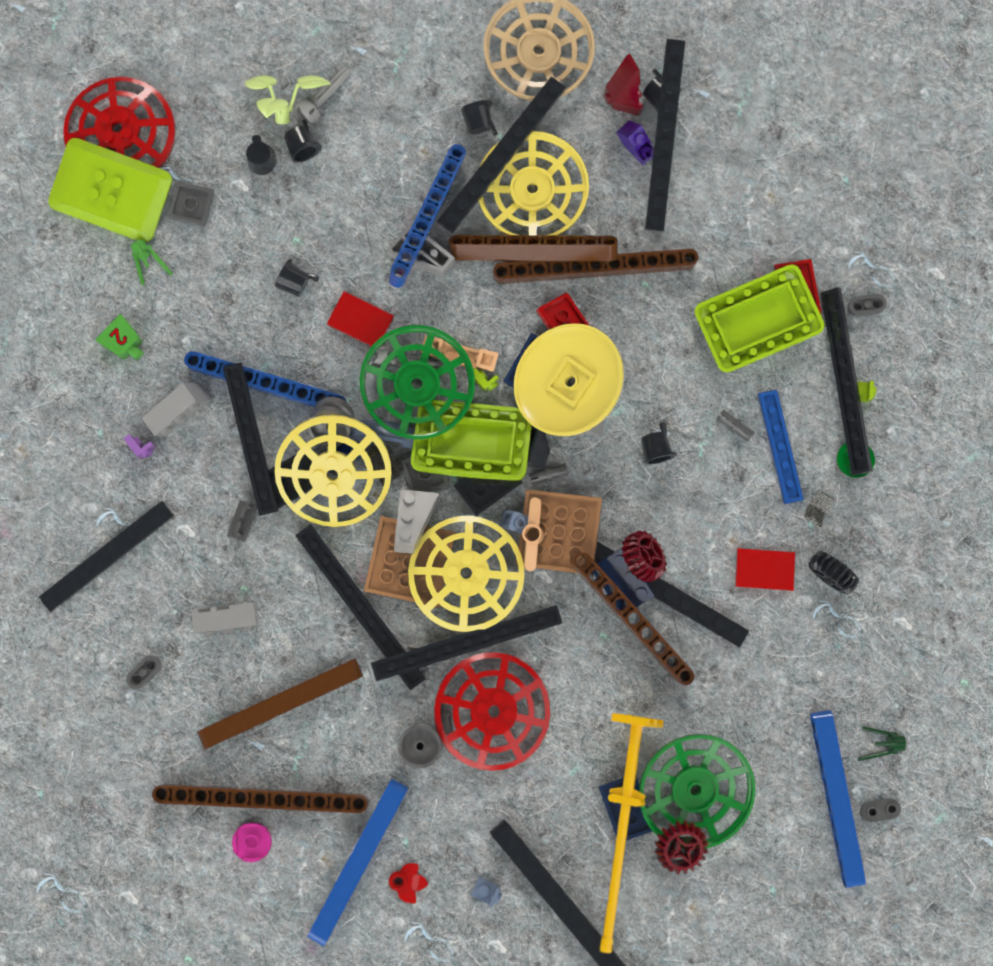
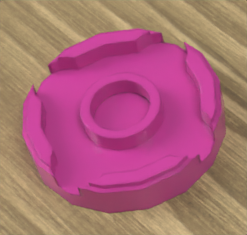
M257 822L243 824L234 833L232 839L234 853L245 862L253 863L260 861L267 856L272 846L271 833L266 826Z

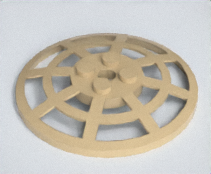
M511 0L495 13L487 26L484 36V58L494 80L508 93L528 101H532L535 96L524 94L527 86L542 88L546 83L530 81L533 73H544L548 81L551 76L554 78L551 69L558 63L567 66L566 70L555 78L561 82L569 75L573 68L582 70L583 73L578 80L561 95L563 97L582 83L590 71L594 59L595 42L591 26L584 14L567 0ZM547 2L554 4L550 15L543 13L528 15L524 4ZM517 7L521 18L514 21L505 32L495 27L506 13ZM561 7L573 14L583 28L573 33L566 23L557 18ZM546 20L548 22L545 29H533L530 21ZM554 24L562 28L567 36L558 39L552 32ZM524 25L526 32L520 39L511 36V33L518 26ZM492 34L502 39L500 47L502 61L491 63L489 53ZM586 35L589 53L587 63L576 61L578 52L576 40ZM507 43L517 47V56L507 59ZM571 43L572 47L571 59L561 56V47ZM536 47H542L544 49V52L542 54H536L534 52V49ZM520 63L526 69L524 77L522 78L517 75L510 66ZM505 68L509 75L520 83L517 91L504 84L497 76L495 70Z

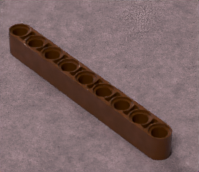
M454 235L449 238L450 254L455 257V260L613 261L618 257V239L614 236Z
M573 553L570 557V564L677 683L690 685L695 678L692 669L587 553ZM582 555L585 560L582 566H578L576 562L578 556ZM596 570L597 578L592 581L589 576L590 572ZM606 584H608L610 586V592L607 595H604L602 589ZM618 599L623 601V606L620 609H617L615 605ZM634 613L636 620L630 623L628 618L630 614ZM644 628H648V636L643 638L641 632ZM657 642H660L662 647L660 651L656 652L654 646ZM673 656L674 663L673 665L668 666L667 660L669 657ZM686 671L687 677L681 680V672Z
M355 658L197 731L204 750L349 684L363 677V673Z

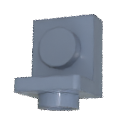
M504 510L499 526L504 530L522 534L523 529L528 525L529 516L513 510Z
M479 876L471 896L493 907L494 903L498 904L502 896L500 892L501 887Z

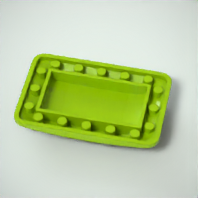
M73 138L66 145L48 203L56 211L137 241L144 240L146 243L154 237L173 179L171 174L163 169L87 141Z
M787 265L703 301L695 307L694 311L720 371L724 373L735 371L819 335L825 326L800 269L795 265Z
M433 400L431 403L437 412L444 406L446 401ZM452 402L448 410L440 416L445 426L457 417L464 406L463 402ZM471 403L460 422L446 433L434 438L413 440L411 465L417 471L495 480H521L524 478L527 470L531 424L524 418L519 408ZM424 406L418 407L417 418L429 416ZM433 420L426 423H416L415 434L431 433L437 431L438 428Z

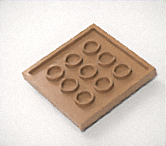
M526 489L524 515L529 516L532 498H539L541 500L539 527L544 532V539L538 544L536 568L579 574L570 564V557L575 552H584L595 561L603 499ZM537 528L530 529L527 533L528 540H537L540 535ZM520 534L518 548L524 563L526 541L522 534ZM582 555L578 556L576 560L578 566H582L585 561Z
M380 516L364 592L415 602L408 578L412 554L394 552L397 519ZM426 526L423 535L432 527ZM438 529L435 532L441 540L456 534L454 531ZM430 538L424 542L419 550L415 567H426L429 555L436 547ZM454 541L447 544L451 551L453 549ZM441 550L436 555L432 567H444L448 558ZM414 575L417 593L423 604L426 605L433 598L427 587L426 575ZM431 575L433 586L436 592L439 593L445 585L443 576Z

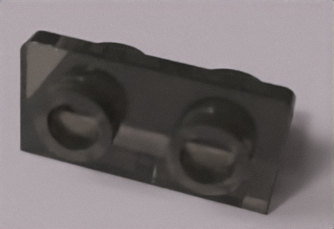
M385 443L384 445L391 460L392 482L403 475L400 471L403 467L398 459L393 460L390 455L393 452L389 445ZM374 446L367 451L373 465V470H384L385 464L378 447ZM385 477L378 478V480L384 487Z

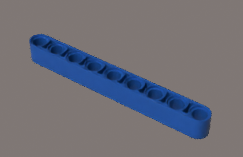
M454 144L450 147L391 267L389 283L393 287L400 288L406 283L462 167L466 150L459 144Z
M195 351L188 352L184 357V362L190 370L226 381L223 367L235 364ZM193 358H198L199 361L196 365H190ZM212 363H216V369L213 371H209V365ZM243 366L245 375L253 374V379L247 382L250 389L313 408L317 404V398L321 395L326 398H340L347 402L342 395ZM270 379L271 385L263 387L262 383L264 380ZM283 385L290 386L286 393L280 392ZM300 391H308L307 396L299 398L298 394Z
M831 710L810 713L811 725L842 882L845 888L866 885L834 717Z
M391 779L312 925L307 938L323 947L325 946L409 789L407 786L394 779Z

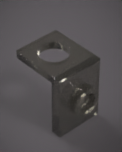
M818 490L806 508L804 518L821 527L823 518L831 508L835 498Z

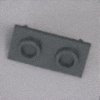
M239 501L227 534L228 537L243 542L246 541L257 511V505L247 501Z

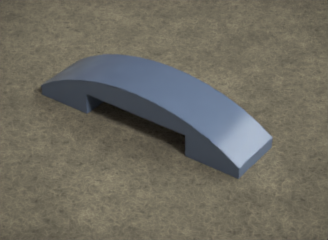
M359 420L371 428L381 440L399 442L402 448L412 449V439L391 434L374 420ZM382 420L393 429L399 431L400 423ZM408 426L406 433L415 434V428ZM352 427L348 438L355 442H361L367 435Z

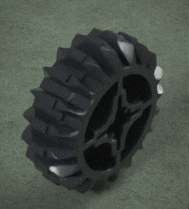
M819 551L810 559L811 561L808 565L815 576L836 591L848 595L857 587L859 579L856 574L831 554Z

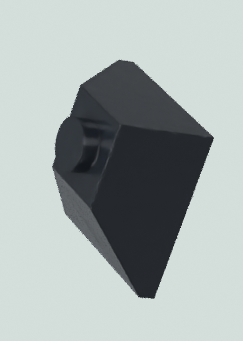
M531 425L527 466L544 469L550 452L546 435Z

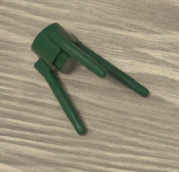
M863 726L862 730L890 736L886 741L875 742L876 746H887L890 750L859 757L858 760H868L889 754H898V751H905V736L898 735L897 732H887Z

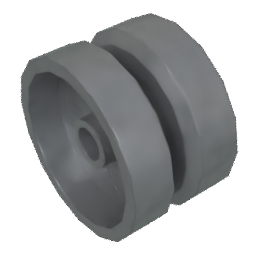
M327 397L317 402L310 418L321 415H340L354 419L355 415L352 407L346 401L336 397ZM328 423L309 427L310 436L314 439L319 436L328 435ZM336 423V435L348 438L352 426ZM328 441L319 444L323 446H328ZM336 442V446H340L341 444H343L341 442Z
M416 724L407 728L401 735L398 742V751L402 760L407 765L414 768H426L439 758L442 751V741L437 730L432 726ZM419 742L424 744L422 750L416 747Z

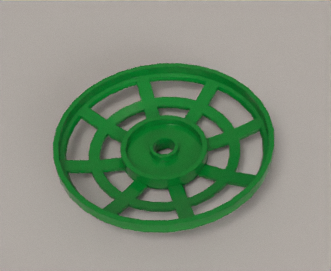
M424 325L399 327L380 337L367 352L359 377L362 401L373 420L391 434L412 440L434 438L455 427L468 411L475 390L473 366L463 347L444 331ZM411 332L427 334L424 345L410 344L402 347L396 336ZM434 337H439L450 344L457 351L459 357L449 361L440 351L432 348ZM389 340L394 351L385 358L380 368L370 365L369 362L375 352ZM412 350L422 351L420 361L414 360L409 362L404 352ZM431 353L439 358L444 365L435 370L427 363L429 354ZM397 356L402 366L396 374L386 371L385 369L388 364ZM464 363L468 375L467 394L456 391L457 379L454 368ZM366 372L377 376V392L380 399L369 403L365 389ZM449 372L451 380L450 390L440 387L439 377ZM383 378L394 381L395 391L386 396L382 387ZM412 380H421L422 387L419 389L414 388L411 385ZM437 395L448 397L444 406L436 412L431 402ZM399 398L406 404L404 415L397 412L389 403ZM454 399L465 401L457 417L445 426L440 416L448 410ZM384 406L391 415L402 420L399 431L384 423L374 410ZM424 406L429 416L421 418L411 417L414 407ZM433 420L438 428L437 431L426 434L406 433L409 423H426Z
M710 734L686 735L665 744L647 763L639 784V792L644 794L646 777L656 779L654 790L656 802L647 808L645 805L640 807L646 823L656 836L657 834L663 835V831L650 818V815L660 810L663 816L674 825L676 820L682 824L683 820H686L688 812L700 813L703 821L693 823L696 827L707 828L711 837L706 839L708 842L707 849L725 842L740 830L752 811L756 793L754 774L745 756L730 742ZM691 739H708L713 741L708 750L692 749L684 751L681 743ZM722 744L730 749L743 766L731 769L723 758L715 754L720 745ZM674 746L677 755L668 760L660 772L650 769L661 754ZM703 755L704 758L700 765L690 766L687 756ZM714 759L725 771L714 775L707 768L711 760ZM679 760L682 769L675 776L666 774L670 766ZM746 773L748 787L745 804L734 800L736 789L734 776ZM725 779L729 781L728 796L719 793L718 782ZM662 781L670 783L671 794L661 799L660 789ZM693 785L700 786L697 793L690 792ZM675 801L681 808L678 818L673 817L665 809V806ZM715 801L723 803L722 808L710 817L707 809ZM730 807L741 811L730 827L720 834L717 833L714 823L720 820Z

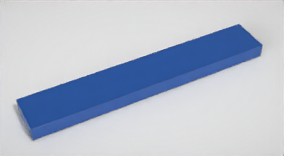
M777 389L758 393L784 505L803 501L804 498Z

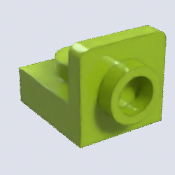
M473 369L475 383L484 393L488 390L490 392L499 385L497 383L499 381L497 375L487 381L488 377L482 370Z
M874 381L857 382L860 401L866 403L872 401L877 391Z

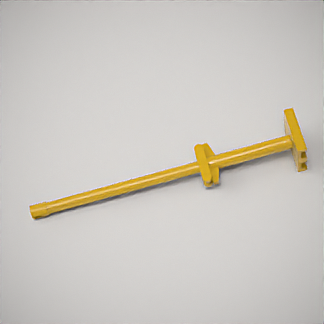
M612 713L611 721L631 724L623 786L611 788L609 793L613 794L608 795V800L621 803L604 930L600 944V951L604 953H612L613 931L631 806L641 807L645 805L644 799L646 795L634 789L643 726L663 728L664 720Z

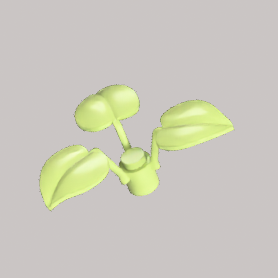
M261 75L245 81V85L248 88L263 89L267 87L270 90L272 98L258 100L256 102L257 108L266 118L275 113V122L277 124H287L290 122V111H293L298 88L310 89L325 85L331 86L328 80L320 76L308 75L297 79L290 105H288L286 100L275 98L271 86L277 84V80L274 77Z

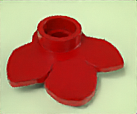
M416 863L405 864L400 871L393 872L389 877L391 889L398 892V896L402 901L410 904L416 903L415 892L428 886L425 877L417 874L419 865ZM397 877L402 879L401 884H396L395 879Z

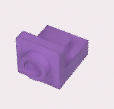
M128 434L123 438L140 459L151 456L156 448L152 442L143 446L144 444L137 436L133 438Z

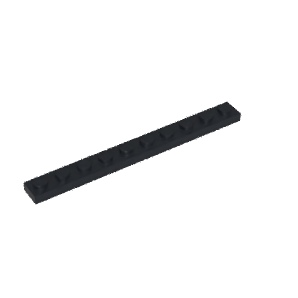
M666 39L645 230L664 231L685 40Z
M552 76L549 78L437 221L438 224L452 234L455 232L565 92L566 86Z
M836 287L821 292L851 474L857 476L873 472L842 291L841 288Z
M310 524L296 534V538L383 655L387 658L406 652L314 527ZM419 668L399 674L410 691L426 679Z
M597 541L595 562L598 563L615 551ZM661 578L647 582L655 593V599L738 648L741 647L749 630Z
M555 605L497 623L486 629H477L371 662L376 681H380L562 624V619L558 607Z

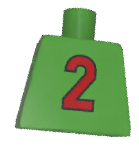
M121 314L95 339L101 346L123 360L131 356L137 361L144 355V352L138 347L142 343V339Z

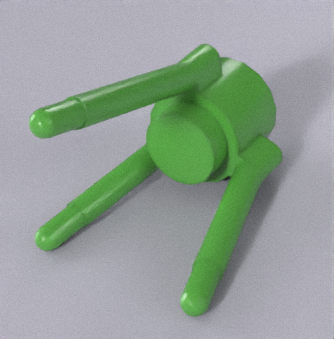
M138 240L131 245L132 256L135 260L141 285H144L145 282L139 260H142L145 266L149 267L146 259L149 253L169 275H173L172 271L153 251L151 245H146L144 240Z

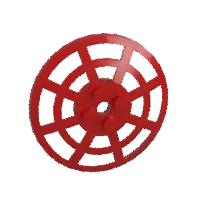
M111 77L91 84L74 99L64 121V143L66 147L68 141L73 138H80L86 141L85 137L96 135L100 141L98 146L117 151V153L125 155L124 150L135 144L141 150L130 158L139 160L147 153L155 159L152 166L161 168L174 146L176 135L175 120L167 101L154 87L134 78ZM116 82H131L141 85L145 89L139 95L128 91H116ZM108 84V92L97 96L90 103L82 100L93 89ZM151 93L162 103L167 118H155L152 108L145 101ZM117 96L134 99L128 107L117 104ZM109 97L110 107L102 111L94 107L95 104ZM140 104L147 111L149 119H138L134 111ZM76 105L84 109L79 119L78 131L68 134L70 117ZM90 113L96 117L94 127L84 129L86 117ZM116 124L122 125V129L119 132L113 131V127ZM168 125L167 141L160 154L152 148L156 138L157 126ZM151 126L149 138L145 143L139 138L141 127Z
M498 652L481 653L462 660L444 677L435 697L434 722L442 743L456 759L476 769L487 771L504 770L524 762L538 749L549 726L550 701L541 678L527 663L508 654ZM486 658L501 659L499 670H486L476 674L470 665L474 661ZM509 661L523 667L532 675L535 681L525 686L519 678L508 673ZM463 668L469 679L461 685L455 698L443 695L450 680ZM498 676L496 688L485 689L480 678ZM506 678L513 681L521 690L513 695L503 690ZM473 683L478 694L473 698L472 702L461 699L465 690ZM537 688H540L545 703L544 720L534 717V703L530 693ZM526 697L528 704V716L517 713L516 702ZM441 703L453 705V720L457 730L448 735L445 734L441 722ZM493 705L499 709L496 717H491L488 713L489 708ZM459 707L470 709L471 721L463 726L459 718ZM515 721L526 723L522 733L515 739L510 728L514 725ZM532 725L542 727L535 744L523 755L518 744L527 736ZM474 728L484 733L482 745L473 741L466 733ZM503 734L508 742L504 746L490 747L492 735ZM461 737L468 745L479 750L477 762L461 755L450 742ZM511 749L516 757L515 760L500 765L485 764L488 753H501Z

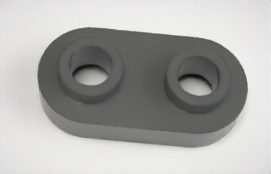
M880 294L857 296L849 301L847 308L849 313L856 317L881 313L886 308L887 301ZM873 302L878 304V308L873 306ZM854 305H858L860 310H856Z
M146 656L128 673L126 678L127 685L132 689L143 688L161 670L162 664L160 659L156 656ZM150 662H154L155 667L153 669L149 668ZM136 676H140L141 681L139 683L135 682Z
M890 798L868 801L860 808L862 818L869 822L895 819L901 812L900 804ZM892 805L894 807V811L890 813L888 811V808ZM873 808L875 813L870 816L869 810Z

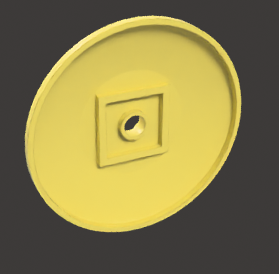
M565 324L544 332L525 350L515 372L514 395L521 414L532 426L554 436H572L590 430L608 416L618 401L624 380L621 355L607 335L589 325ZM575 378V384L568 387L569 379Z

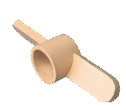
M539 498L531 499L528 525L522 532V536L526 541L524 568L527 571H533L536 568L538 544L544 539V532L539 527L541 500ZM532 528H537L540 532L539 538L535 541H529L527 538V533Z

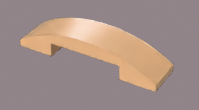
M434 337L432 348L440 351L449 361L459 357L457 351L450 344ZM462 346L469 356L473 369L494 372L499 353L481 348L478 350ZM431 353L429 354V357H432V358H435V359L440 360L439 358H437V357L434 356L433 354H431Z

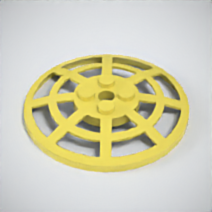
M533 131L527 139L529 140V151L514 155L495 179L494 185H491L486 191L494 193L496 204L502 213L493 219L486 208L483 196L479 200L485 217L496 229L505 235H518L504 229L500 225L507 218L518 225L529 227V235H536V227L547 225L558 218L565 226L548 235H560L572 227L580 218L588 199V173L580 155L571 145L559 137L545 132ZM536 140L553 143L562 148L564 152L556 159L547 153L536 151ZM496 144L495 146H493V147L491 148V150L486 154V156H485V158L483 159L482 163L486 160V158H487V157L489 156V154L493 151V149L497 146V144ZM570 156L579 168L583 184L571 185L569 174L563 166ZM529 158V166L519 171L512 165L520 159ZM536 158L551 162V167L547 171L537 167ZM505 170L513 176L510 186L499 185ZM557 170L561 172L564 178V186H555L552 176ZM535 185L538 190L535 193H530L527 187ZM583 192L580 206L574 217L570 219L563 212L569 204L571 193ZM499 193L511 194L514 203L506 209L501 202ZM566 193L564 202L559 209L551 203L554 194ZM519 208L529 211V221L521 220L512 214ZM546 208L553 214L547 219L536 221V211Z
M321 415L300 423L283 440L275 460L276 484L286 504L300 517L322 526H347L367 518L382 504L391 483V460L383 441L366 424L347 416ZM328 423V435L316 437L307 443L299 436L300 432L311 426ZM336 423L352 426L367 436L358 444L350 438L336 435ZM293 440L300 450L294 458L292 469L281 468L283 454L288 444ZM328 441V451L317 455L311 449L312 446L318 443ZM372 441L382 455L385 464L384 470H373L371 459L364 450ZM336 442L347 444L354 449L346 455L336 451ZM304 454L312 461L309 471L298 470L299 462ZM359 454L366 464L367 471H356L353 460ZM329 470H335L338 473V476L336 478H330L327 475V472ZM281 476L292 477L294 487L301 497L295 504L289 500L285 493ZM385 477L382 493L376 503L372 505L365 498L371 490L373 478ZM298 478L310 480L313 488L307 494L300 487ZM355 479H367L366 486L361 495L352 488ZM319 493L329 497V507L320 505L312 501V499ZM347 494L354 500L347 505L337 507V497ZM308 504L317 510L329 512L330 522L312 518L304 514L300 509ZM358 504L367 510L364 514L354 519L338 522L337 512L350 510Z
M475 516L449 518L430 528L421 537L414 554L411 555L408 569L410 590L420 610L439 626L459 632L486 629L504 619L519 600L525 577L522 555L512 537L494 522ZM466 521L465 533L454 534L444 540H441L435 533L438 529L448 524ZM473 522L493 528L502 537L493 543L486 537L473 533ZM430 538L436 547L429 555L426 567H415L419 550L424 542ZM464 539V550L453 553L447 546L448 543L454 540ZM472 539L483 542L489 548L482 554L473 551ZM507 542L511 545L516 555L519 573L507 572L505 559L499 550ZM441 550L448 558L444 567H432L436 555ZM494 553L500 562L501 571L489 570L486 560ZM463 568L471 569L472 576L470 578H462L461 570ZM414 575H426L427 587L433 596L426 605L423 604L417 593ZM431 575L443 576L446 586L439 593L436 592L433 586ZM489 578L501 579L497 591L491 596L485 589ZM506 580H518L514 597L509 605L503 609L497 600L504 590ZM450 592L461 596L460 608L450 605L443 599ZM479 593L486 601L480 606L468 608L470 596ZM439 603L447 610L459 613L460 623L459 625L450 624L434 616L430 611ZM490 606L498 614V616L485 623L467 626L468 614L481 612Z

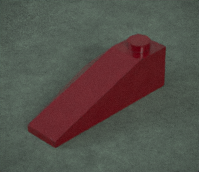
M631 54L626 55L605 86L603 97L608 105L610 104L614 110L640 116L643 110V103L639 102V98L642 97V92L639 90V85H641L640 70Z

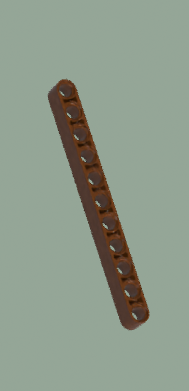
M694 249L623 253L618 254L617 259L613 261L502 262L495 265L493 278L499 284L684 271L693 269L699 256ZM690 256L694 262L688 263L684 257ZM666 258H673L675 263H667ZM648 259H653V260H655V261H656V265H653V266H652V265H649V264L647 263V260H648ZM634 260L638 265L631 267L628 262ZM616 262L619 267L612 268L609 263ZM592 263L599 264L600 268L598 270H594L591 268L590 265ZM577 264L580 265L582 269L580 271H574L572 269V266ZM560 266L563 271L557 273L553 270V267ZM537 267L543 268L544 272L542 274L535 273L534 269ZM517 269H523L525 271V274L518 275L515 271ZM499 270H504L507 274L500 277L496 273Z
M162 784L155 787L152 791L153 800L161 804L362 813L369 805L367 796L358 793ZM161 788L165 789L167 792V796L165 799H162L159 796V790ZM180 789L185 790L187 793L185 800L180 799L178 796ZM200 790L206 793L205 801L198 798ZM219 791L226 794L224 802L218 800L217 795ZM239 792L244 793L246 796L244 803L237 800ZM258 793L265 795L266 801L264 804H260L257 801ZM278 794H282L285 797L284 805L277 803L276 797ZM297 795L305 798L303 806L296 803ZM317 796L324 798L325 805L323 807L316 805L315 799ZM337 797L344 799V807L339 808L335 805ZM361 798L365 803L364 808H357L354 804L355 799Z

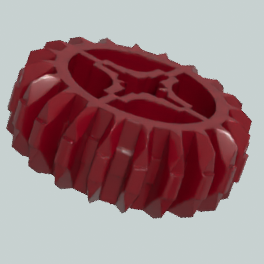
M641 530L629 534L622 542L621 550L623 551L622 556L625 558L624 563L627 564V569L631 570V574L636 575L637 580L641 579L642 582H652L664 575L663 572L666 571L665 566L667 565L665 561L666 556L663 554L664 550L661 549V544H658L657 538H653L651 533L648 534L646 531Z
M676 820L674 826L668 823L669 828L667 830L662 828L663 835L657 834L659 841H655L657 847L655 853L658 855L657 860L661 862L662 867L667 868L671 873L675 871L678 875L681 870L684 874H687L688 869L694 871L695 865L701 867L699 861L706 860L703 854L708 853L706 848L708 842L705 840L706 835L702 832V829L699 826L696 827L693 822L688 824L686 820H683L682 824ZM680 835H691L690 837H680ZM679 842H680V843L682 844V846H683L684 853L682 852V850H681V848H680L681 846H680Z

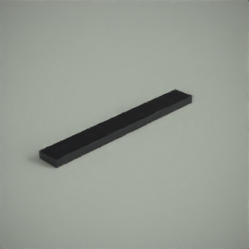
M243 363L223 367L259 516L278 512L279 509Z
M163 501L159 502L41 594L39 599L49 612H53L171 520L174 514Z

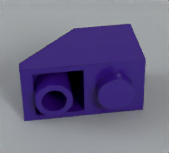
M628 120L616 134L623 146L642 165H645L653 158L654 146L642 125Z

